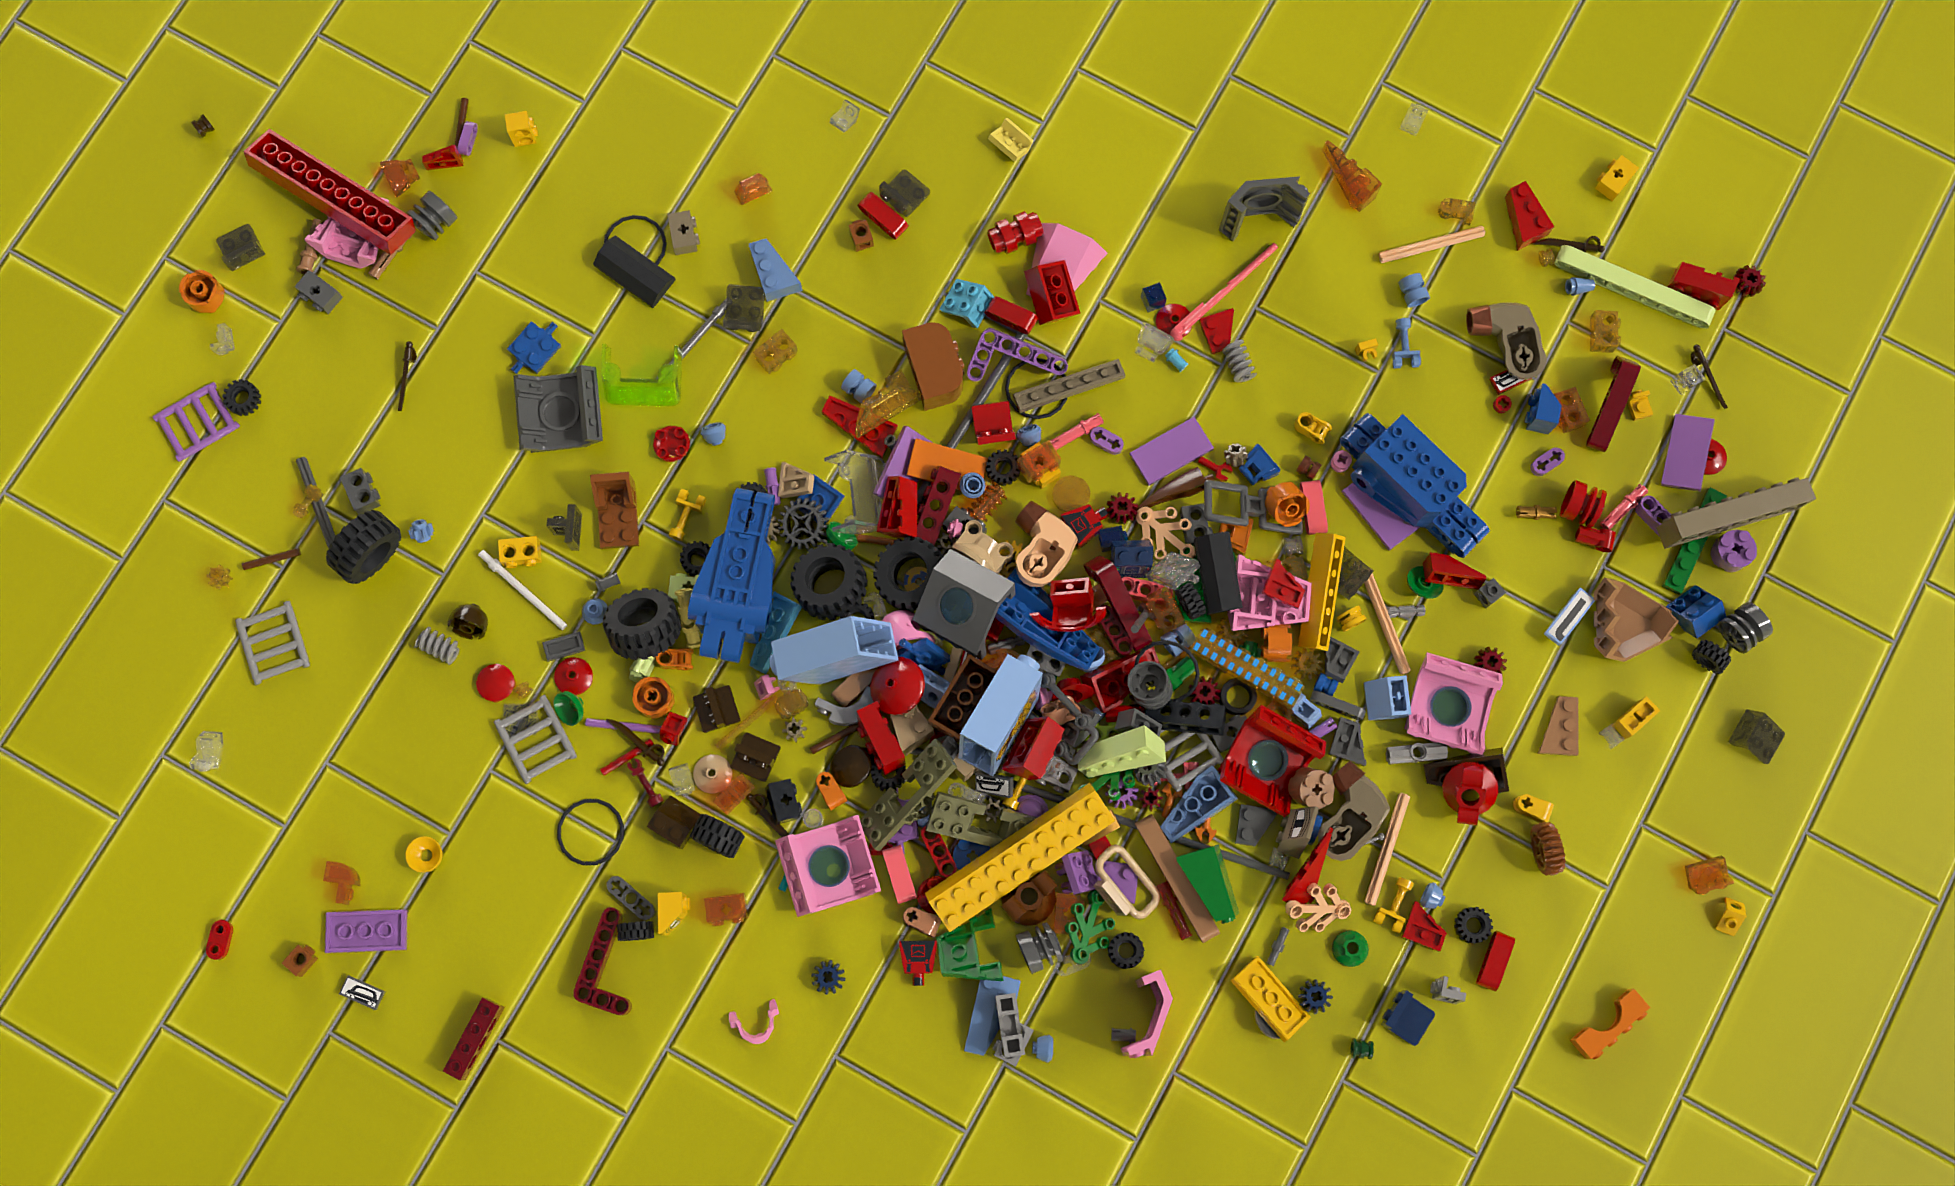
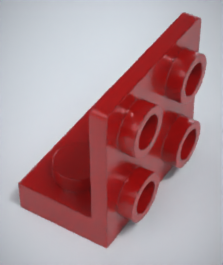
M1008 401L971 407L976 443L978 445L1016 440Z

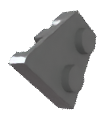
M1330 637L1329 649L1324 651L1325 675L1343 684L1359 651Z
M1340 717L1328 755L1352 761L1363 767L1366 766L1363 740L1360 735V723Z
M1241 804L1235 844L1255 847L1278 813L1269 808Z

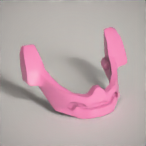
M774 999L769 1001L770 1010H768V1017L770 1021L764 1033H759L755 1036L747 1033L741 1026L742 1024L734 1011L729 1012L731 1028H738L742 1038L752 1044L765 1042L774 1029V1016L779 1014L776 1001Z

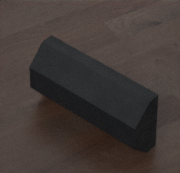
M616 235L606 241L598 251L593 263L594 267L652 308L656 306L676 280L674 276Z
M1220 532L1196 537L1194 544L1207 615L1243 608L1230 533Z

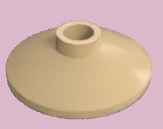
M707 755L701 758L693 771L695 784L699 789L710 794L725 790L732 780L731 765L725 758L719 755ZM715 770V775L709 776V771Z

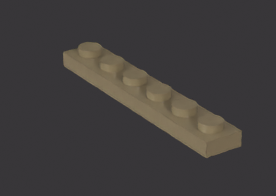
M1119 359L1015 393L1013 397L1019 412L1022 413L1124 379L1125 372Z

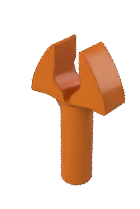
M1170 783L1161 791V793H1165L1167 796L1162 812L1163 818H1167L1171 813L1174 799L1177 797L1182 799L1183 796L1182 789L1171 795Z
M1211 818L1203 822L1200 828H1195V834L1199 842H1202V833L1205 830L1209 835L1208 843L1214 838L1217 830H1212L1210 827Z

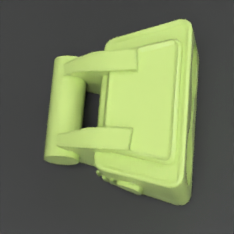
M651 656L645 660L641 658L634 660L629 669V679L638 683L641 679L649 677L657 662L656 657Z

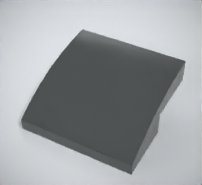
M1074 701L1080 707L1082 714L1087 713L1092 717V725L1095 727L1101 716L1081 703ZM1075 719L1060 725L1065 729L1062 734V740L1075 748L1090 734L1086 729H1079L1075 725Z

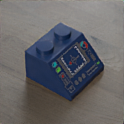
M1149 540L1111 541V562L1117 568L1121 578H1149L1153 565V545Z

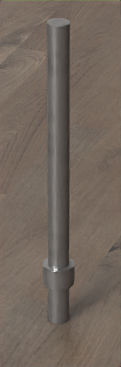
M727 297L719 307H715L712 311L713 314L655 378L656 382L661 384L717 319L723 317L725 310L733 302L730 297Z

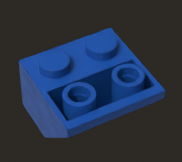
M1542 383L1538 389H1535L1534 394H1531L1529 397L1528 405L1530 406V411L1525 416V423H1527L1526 430L1549 434L1559 423L1562 406L1547 384Z
M1694 585L1666 606L1679 621L1678 624L1681 628L1697 639L1717 625L1719 621L1726 618L1722 600L1697 585Z

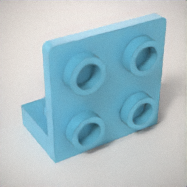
M956 279L940 310L944 313L963 317L972 327L978 328L985 316L984 311L994 296L985 285Z

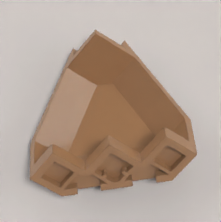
M1605 577L1594 591V600L1596 601L1594 627H1597V638H1594V646L1605 658L1625 662L1673 638L1670 633L1679 621L1671 614L1672 611L1660 603L1624 582Z

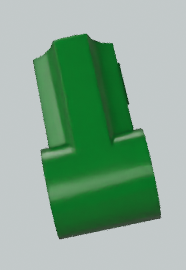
M1188 656L1183 658L1172 669L1169 668L1166 671L1173 685V692L1183 684L1187 677L1195 672L1194 663Z

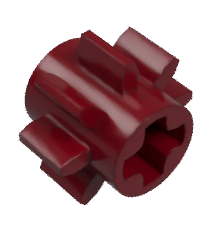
M1149 786L1147 792L1141 790L1140 793L1143 795V798H1138V801L1143 802L1142 809L1149 807L1150 812H1152L1154 805L1157 808L1160 807V804L1157 802L1162 800L1163 797H1158L1159 789L1152 791ZM1149 794L1152 798H1155L1152 804L1149 803V800L1145 799Z

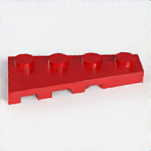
M830 395L822 409V414L883 459L888 449L884 440L888 435L895 434L898 424Z

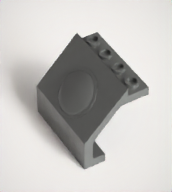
M1300 176L1245 181L1228 200L1219 231L1234 241L1239 234L1244 216L1270 213L1277 214L1294 228L1299 223L1310 193L1304 185L1298 184Z
M580 365L576 367L577 372L541 377L520 374L513 376L520 450L535 453L582 448L603 441L596 367Z

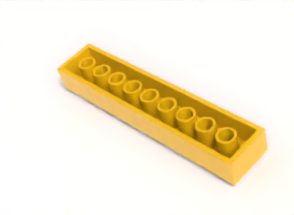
M1088 783L925 893L927 900L946 928L951 932L1115 822V819L1093 786Z

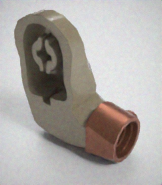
M1498 303L1469 308L1467 310L1466 326L1468 334L1473 336H1496L1498 346L1503 353L1505 367L1510 375L1517 379L1527 380L1536 377L1544 370L1547 359L1542 346L1541 334L1527 305L1520 303Z
M1352 761L1346 763L1332 776L1334 787L1340 795H1344L1346 802L1335 816L1321 826L1318 832V841H1320L1330 827L1333 828L1326 855L1331 859L1340 861L1351 859L1361 847L1372 839L1390 811L1389 804L1377 785L1364 775L1365 772Z

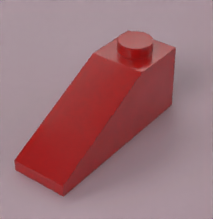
M1430 552L1423 562L1425 582L1478 590L1487 579L1486 575L1449 555Z

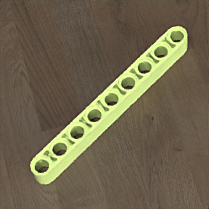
M1568 245L1561 246L1554 262L1562 270L1584 279H1593L1595 284L1699 328H1709L1716 311L1714 307Z

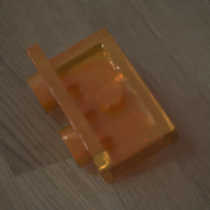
M1722 855L1685 866L1688 887L1696 894H1707L1711 890L1724 889L1728 885L1734 884L1733 879L1728 876L1726 859Z

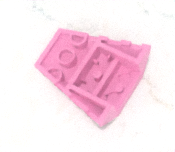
M329 216L323 224H319L315 228L316 231L312 235H308L305 238V241L325 258L360 269L375 263L378 247Z
M1041 223L1044 233L1037 238L1032 268L1038 265L1065 260L1075 292L1091 271L1107 255V252L1092 238L1059 223ZM1027 288L1026 295L1031 297L1029 288Z
M1240 554L1237 556L1235 566L1243 608L1228 611L1227 615L1231 631L1309 621L1312 583L1295 577V581L1300 583L1305 589L1298 609H1295L1262 594L1271 570L1270 567L1262 565L1255 560L1247 559Z

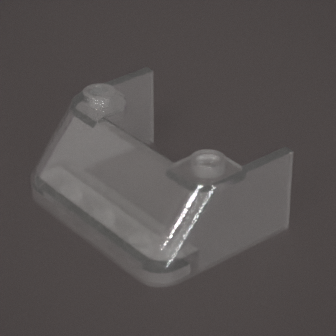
M844 450L825 457V462L838 464L839 475L843 479L850 481L853 515L846 517L844 524L833 527L832 531L851 535L876 532L883 499L873 494L884 470V460L879 456L851 450Z

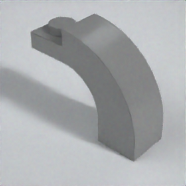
M867 686L860 700L850 707H838L819 697L815 702V706L818 708L817 711L825 716L831 714L829 718L830 723L839 726H851L858 723L856 711L874 702L871 697L870 687Z

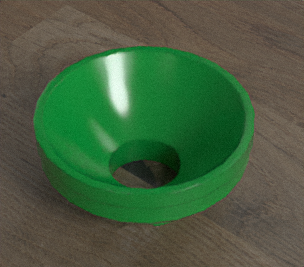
M832 521L826 528L827 543H834L836 547L837 545H842L850 550L856 547L858 544L857 538L849 528L839 522Z
M568 691L561 692L554 697L555 712L563 723L574 726L582 720L584 703L580 697Z
M1356 931L1341 932L1333 941L1332 953L1341 965L1355 967L1363 963L1368 956L1369 947L1367 940ZM1354 942L1357 944V953L1350 954L1347 951L1348 943Z

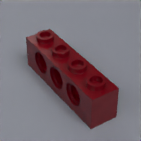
M937 466V469L933 468L930 479H932L931 485L926 487L923 497H926L925 501L918 507L917 537L927 540L934 546L961 477L960 473L942 466ZM942 481L945 483L946 488L943 492H938L936 486ZM934 499L939 502V507L936 510L930 508V502ZM927 517L932 519V525L929 528L923 526V520Z
M482 997L443 1069L444 1073L460 1081L467 1079L502 1014L504 1006Z

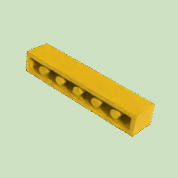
M1331 533L1315 534L1307 581L1312 583L1309 621L1302 622L1298 647L1328 651L1346 537Z

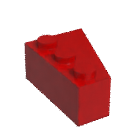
M1526 181L1509 189L1505 196V202L1509 218L1512 221V231L1516 238V248L1518 251L1548 236L1555 226Z
M888 476L876 532L894 538L917 537V482L901 476Z
M876 701L856 711L858 728L856 730L859 737L865 739L868 753H873L877 769H882L884 775L905 766L906 762L905 755L895 735H892L888 728L886 717L883 718L880 714V705Z

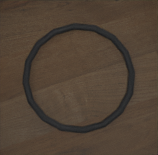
M632 215L621 218L611 225L605 235L604 244L613 229L623 221L640 219L653 224L661 233L663 241L661 255L655 262V264L659 265L665 255L667 242L664 231L657 222L646 216Z
M1036 358V360H1037L1038 362H1042V363L1046 362V360H1047V359ZM1025 361L1013 367L1007 376L1005 385L1007 400L1018 413H1020L1019 409L1010 397L1009 384L1014 372L1027 363ZM1054 364V368L1061 370L1058 365ZM1064 398L1058 408L1048 414L1032 415L1025 412L1020 414L1033 419L1051 417L1061 410L1067 398Z
M1168 640L1152 642L1142 648L1135 658L1134 667L1139 663V659L1144 652L1155 645L1168 644L1177 646L1186 652L1194 663L1196 672L1194 684L1186 694L1179 698L1170 699V701H1181L1192 694L1197 687L1200 672L1197 660L1190 650L1180 643Z
M584 799L572 804L563 813L557 827V840L561 851L571 861L581 865H598L608 861L619 850L624 839V824L619 812L611 804L600 799ZM584 803H599L608 807L616 815L620 825V838L615 849L607 857L598 861L584 862L574 858L565 849L561 839V826L566 815L575 807Z

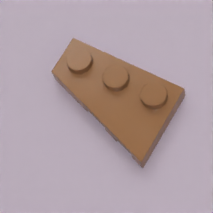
M1557 697L1538 754L1578 755V697Z

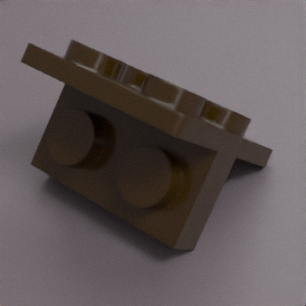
M729 685L717 689L711 686L705 688V693L693 696L704 733L741 721Z
M746 732L741 743H737L734 749L736 754L730 767L766 782L781 747Z

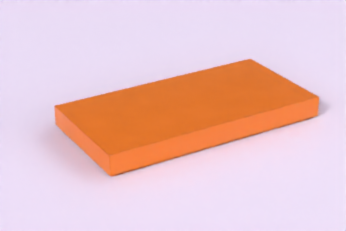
M916 438L906 476L932 482L930 476L933 468L937 469V466H942L961 474L956 487L957 490H960V481L965 474L973 472L984 478L988 458ZM942 481L938 483L939 485L946 486Z

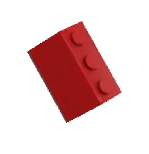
M1065 260L1038 265L1024 271L1036 315L1039 318V325L1053 323L1081 314Z
M1048 716L1026 719L1001 769L1027 780L1041 779L1046 772L1048 762L1054 756V750L1057 744L1060 743L1065 729Z

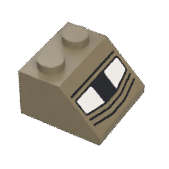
M1318 807L1291 809L1288 816H1283L1280 827H1283L1282 832L1279 831L1276 838L1278 843L1276 851L1297 859L1300 858L1311 838Z

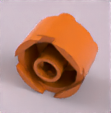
M195 270L191 274L188 273L182 278L179 285V292L183 300L197 312L214 313L223 302L224 288L207 271Z
M1284 482L1267 490L1265 507L1279 524L1291 527L1299 524L1304 514H1308L1310 502L1293 482Z
M1290 624L1261 627V638L1264 639V646L1260 647L1262 649L1260 657H1263L1265 662H1290V659L1287 658V655H1291L1292 633H1288L1287 629L1291 628Z
M645 677L634 687L633 703L640 713L648 718L656 719L665 716L675 703L672 689L661 678ZM652 694H654L657 698L654 701L651 700L650 697Z

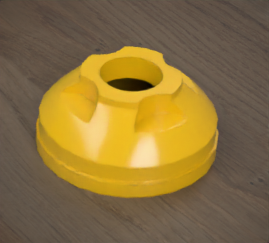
M418 837L406 849L407 864L417 872L426 873L433 871L442 861V848L431 837ZM425 850L432 852V858L429 861L422 860L421 855Z

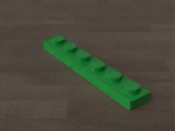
M1710 487L1707 489L1699 508H1704V505L1714 501L1716 504L1721 503V500L1727 498V495ZM1708 536L1681 545L1662 587L1678 595L1682 594Z

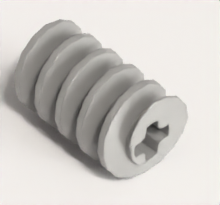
M1244 340L1234 341L1223 349V354L1226 355L1225 359L1229 362L1228 366L1232 369L1231 374L1234 375L1233 379L1235 382H1245L1257 375V373L1251 374L1255 369L1254 366L1248 367L1252 360H1246L1249 356V353H1243L1247 349L1246 346L1240 347Z
M427 627L418 636L415 647H419L420 650L426 651L429 655L433 654L435 658H440L441 661H446L449 665L452 664L459 654V648H457L458 641L450 644V637L444 641V634L437 637L438 631L435 630L430 634L431 627Z

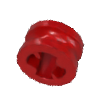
M1500 395L1493 402L1494 410L1501 414L1506 413L1512 406L1511 399L1506 395ZM1501 400L1504 404H1507L1504 408H1502V405L1498 404L1501 402Z

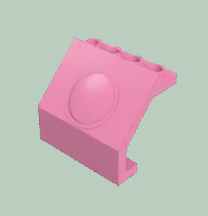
M1161 970L1135 980L1138 988L1150 984L1156 998V1007L1146 1036L1140 1041L1121 1048L1123 1055L1129 1056V1058H1137L1144 1054L1145 1056L1153 1055L1173 998Z

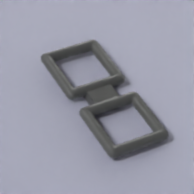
M1206 480L1204 482L1205 520L1247 526L1249 524L1248 516L1259 517L1260 529L1301 535L1303 532L1302 521L1295 525V527H1285L1281 524L1267 522L1265 499L1268 489H1259L1258 497L1248 495V488L1244 485ZM1212 488L1240 492L1241 518L1212 514Z

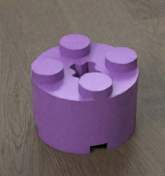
M1728 531L1716 539L1711 548L1712 561L1717 567L1727 572L1741 570L1757 556L1756 543L1748 531Z

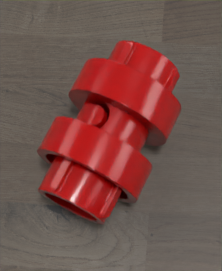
M1023 211L1013 215V222L1011 223L1007 219L995 222V227L989 229L987 235L995 253L1004 251L1006 254L1018 250L1017 244L1021 242L1025 247L1036 243V238L1042 236L1044 231L1036 213L1027 214Z

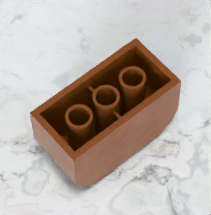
M931 322L902 330L904 349L924 410L927 411L955 402L963 390L964 363L961 357L958 358L959 349L957 342L952 340L948 329L942 324Z
M968 654L928 719V724L960 743L962 729L997 673V670Z

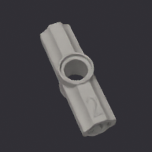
M1439 742L1416 743L1414 745L1386 748L1388 765L1447 759L1448 754L1447 745ZM1413 749L1420 751V758L1414 756Z

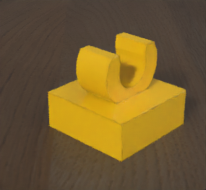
M1375 338L1358 343L1355 348L1357 356L1362 355V360L1366 362L1368 360L1367 354L1370 353L1373 359H1376L1378 342Z

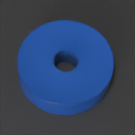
M1317 814L1308 845L1312 846L1314 844L1323 816Z

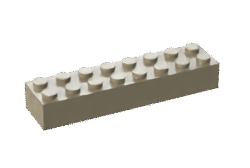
M1797 477L1787 481V484L1780 482L1772 485L1769 489L1762 487L1755 490V493L1745 492L1738 495V498L1735 499L1728 497L1721 500V503L1718 504L1714 501L1704 505V508L1701 509L1697 506L1687 510L1688 512L1684 514L1682 511L1670 515V518L1662 520L1663 524L1656 527L1664 549L1796 511L1816 499L1808 478L1800 480Z

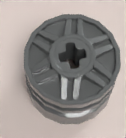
M428 191L420 199L424 208L415 204L413 208L418 214L412 210H409L406 214L413 218L414 226L421 233L436 241L439 236L434 230L440 234L444 233L439 224L442 223L450 227L457 220V216L437 195Z
M1750 602L1742 604L1734 610V614L1727 615L1718 624L1720 633L1733 649L1743 654L1755 647L1757 642L1763 641L1773 633V627L1769 618L1758 606Z
M1144 661L1137 664L1130 671L1128 687L1135 701L1141 707L1148 710L1159 709L1170 701L1173 694V685L1166 670L1159 663Z
M1047 922L1042 924L1045 933H1041L1039 927L1036 926L1035 937H1032L1028 930L1015 935L1031 974L1044 969L1043 959H1046L1050 966L1054 965L1051 957L1053 955L1058 963L1063 961L1061 946L1057 936Z

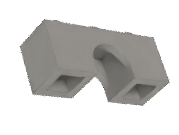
M1016 993L995 996L1004 1058L1025 1055Z

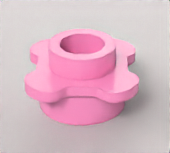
M958 519L953 520L948 525L947 533H949V539H952V537L959 538L961 535L963 524L958 522Z

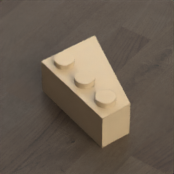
M917 706L905 714L890 715L898 743L905 756L935 735L934 729L928 724L927 719Z

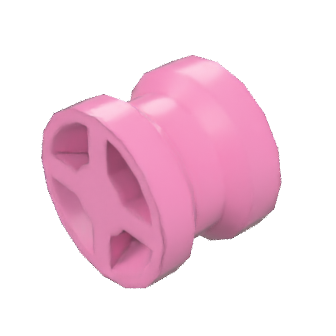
M1343 450L1336 452L1330 463L1332 469L1339 473L1345 472L1352 462L1351 455Z

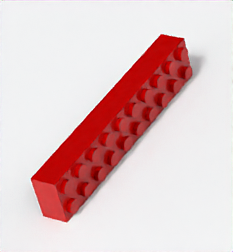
M268 129L243 151L249 167L389 255H392L416 232L411 216L271 129Z

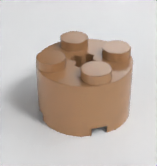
M1302 767L1290 778L1288 784L1289 795L1297 804L1305 807L1316 806L1321 809L1333 802L1335 787L1332 776L1327 772L1311 767Z

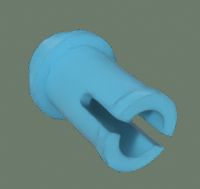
M1172 348L1165 355L1166 360L1170 361L1181 372L1188 366V363L1177 353L1178 350Z

